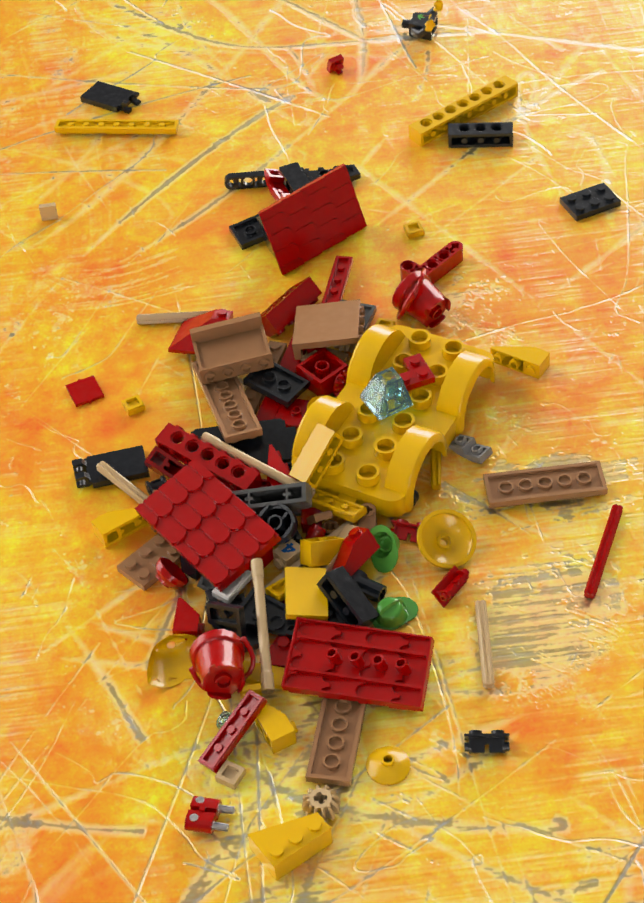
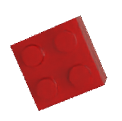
M323 347L296 365L297 375L310 381V387L307 389L317 396H326L333 393V384L336 377L343 370H348V364Z

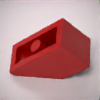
M178 598L172 632L173 634H188L198 638L202 633H205V624L201 623L198 612L183 598Z

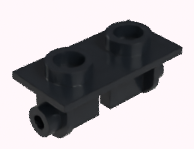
M470 730L469 734H464V740H469V742H464L465 751H469V754L485 753V745H489V753H505V751H510L509 742H505V740H509V733H504V730H492L491 733H482L481 730Z

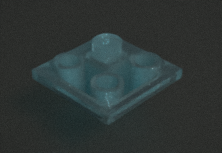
M393 367L376 373L360 394L361 400L379 421L413 406L402 377Z

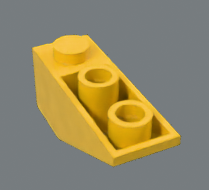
M491 346L490 353L494 357V363L540 379L550 366V352L534 346Z

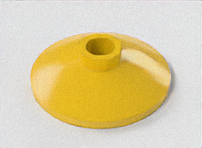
M384 746L374 750L366 761L367 774L374 782L381 785H395L402 782L408 776L411 769L408 755L400 748L393 746Z

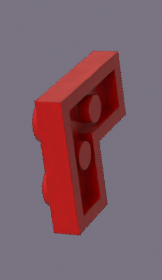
M420 353L403 358V365L407 372L393 376V383L400 394L435 382L434 374Z

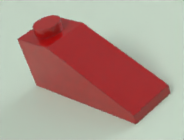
M158 446L153 448L144 463L145 466L158 475H164L167 480L173 478L185 466Z
M355 527L349 531L348 536L342 542L332 570L344 566L349 575L352 576L380 548V545L368 528Z

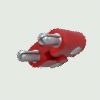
M194 796L190 804L191 809H188L184 827L187 831L213 834L214 830L227 832L229 824L216 822V820H218L220 813L234 814L235 807L222 805L219 799Z

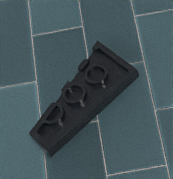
M253 587L240 606H244L246 627L257 629ZM265 594L268 633L292 639L296 620L286 619L285 604Z

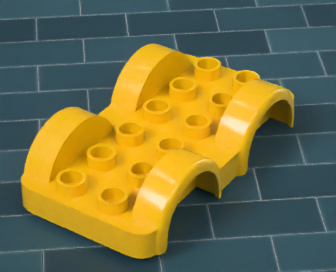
M376 324L371 326L361 336L354 349L347 371L346 385L337 398L328 395L321 396L310 405L304 414L294 439L292 466L298 459L302 448L307 443L317 423L340 434L344 437V440L318 484L317 489L335 496L342 493L358 499L359 505L372 503L376 507L377 514L387 517L402 516L405 512H410L414 505V489L417 476L430 449H434L447 457V448L456 434H461L464 431L468 399L478 376L490 379L491 382L495 383L493 355L483 349L464 344L460 340L447 339L430 334L424 329H414L403 325L387 327ZM420 353L434 374L435 382L400 394L393 383V376L407 372L403 365V358Z

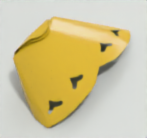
M172 634L156 643L151 651L148 662V683L156 687L167 688L179 685L185 679H193L189 672V668L192 666L190 647L197 637L188 634ZM174 641L175 646L173 648H168L167 644L169 642ZM170 677L176 678L175 680H171L168 682Z

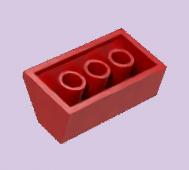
M310 276L293 285L260 314L266 336L271 337L275 334L279 336L286 330L284 328L286 325L290 326L295 322L297 306L313 305L319 300L317 297L322 292Z

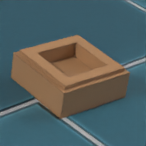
M329 510L311 515L306 519L307 524L312 525L313 523L316 524L333 518V514Z

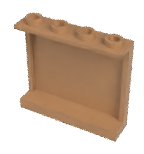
M360 299L297 306L292 341L295 360L303 358V349L348 344L357 345L364 334L365 307L361 306Z
M260 312L189 329L203 385L274 367Z

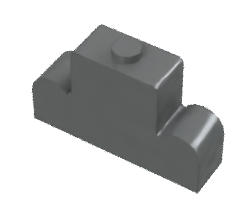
M307 482L232 491L233 494L258 515L266 506L278 505L277 503L288 506L296 516H301L302 509L312 507V487Z

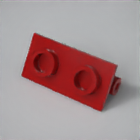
M404 519L391 520L393 528L390 529L398 536L399 540L407 541L408 534H410V542L417 543V530L421 522L412 524Z
M454 565L431 591L443 608L468 581L470 573L467 569L459 570Z

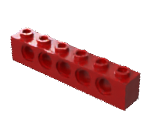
M168 423L155 438L157 446L178 461L188 465L195 458L232 491L260 488L263 484L261 473L258 469L246 466L242 460L230 457L224 450L219 451L210 442L201 441L198 436L185 432L179 425L174 426Z

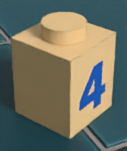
M291 539L289 542L279 545L273 550V563L277 569L284 571L285 567L291 566L300 558V544L295 540Z

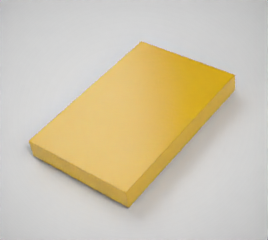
M285 567L286 619L296 620L297 617L328 621V599L316 585L326 574V568Z

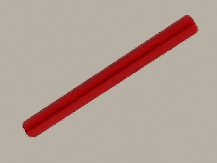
M614 504L611 508L584 590L585 598L594 599L623 512L621 505Z

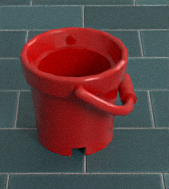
M423 268L422 271H414L407 275L400 282L393 294L392 304L398 310L397 320H400L407 313L426 328L428 326L434 328L445 319L446 316L443 313L445 309L450 310L451 302L431 282L430 277L426 274V268Z
M213 629L202 633L194 640L190 647L192 666L189 668V672L198 686L206 691L209 697L217 700H227L232 698L231 694L236 691L239 694L242 691L246 679L255 668L256 657L253 648L245 636L239 637L236 633L225 629ZM246 647L251 659L249 669L244 674L243 662Z

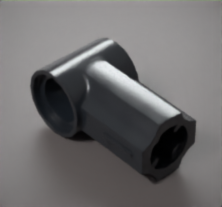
M359 569L351 576L368 599L379 603L385 598L387 586L369 579L367 574Z

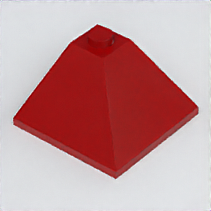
M215 309L183 321L168 348V352L195 355L189 329L233 319V311Z

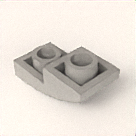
M462 434L457 436L449 445V448L458 455L478 464H482L493 454L491 447L476 444L474 437Z

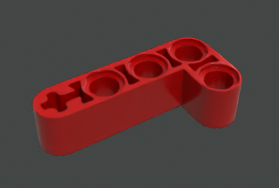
M452 241L421 265L411 260L403 261L400 264L401 281L414 271H422L423 268H426V274L430 277L433 284L463 261V244L459 241Z

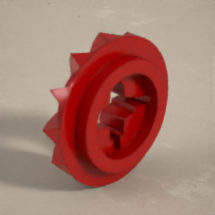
M347 369L339 373L334 381L333 394L335 397L339 395L346 385Z

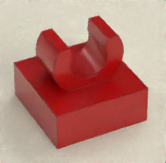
M339 54L328 59L327 71L329 73L335 71L337 75L342 74L343 71L341 69L344 68V57Z

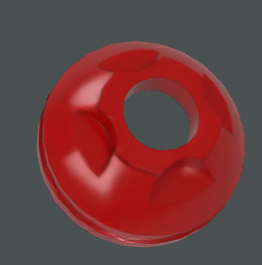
M166 557L159 558L156 562V578L162 585L167 588H181L188 583L186 574L181 571L178 565Z

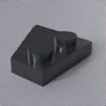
M212 600L206 603L207 619L210 625L217 629L232 631L239 637L245 636L247 638L244 606Z

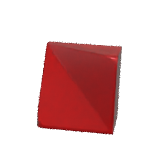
M316 508L302 509V533H307L308 527L312 526L307 524V517L321 513V510ZM322 522L316 523V525L321 527Z

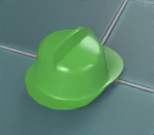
M376 525L370 532L380 545V548L371 556L372 563L379 572H390L397 564L400 541L398 536L387 526Z
M407 597L384 598L376 607L379 616L375 619L373 625L377 629L394 631L416 617L418 606L415 601Z

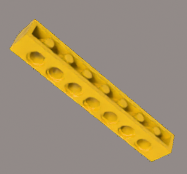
M505 75L410 124L409 139L421 147L448 133V124L468 123L517 97L518 83Z

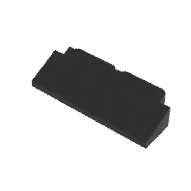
M282 419L259 421L263 431L262 436L230 444L234 448L267 465L269 445L272 444L275 450L280 452L284 463L291 462L296 427H286L285 420ZM218 426L195 429L191 432L198 436L200 440L204 432L210 434L216 432L222 436Z

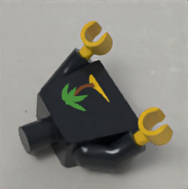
M436 0L433 4L435 8L432 7L428 12H414L410 20H402V28L409 29L410 37L432 40L438 26L437 11L443 9V2L441 0Z

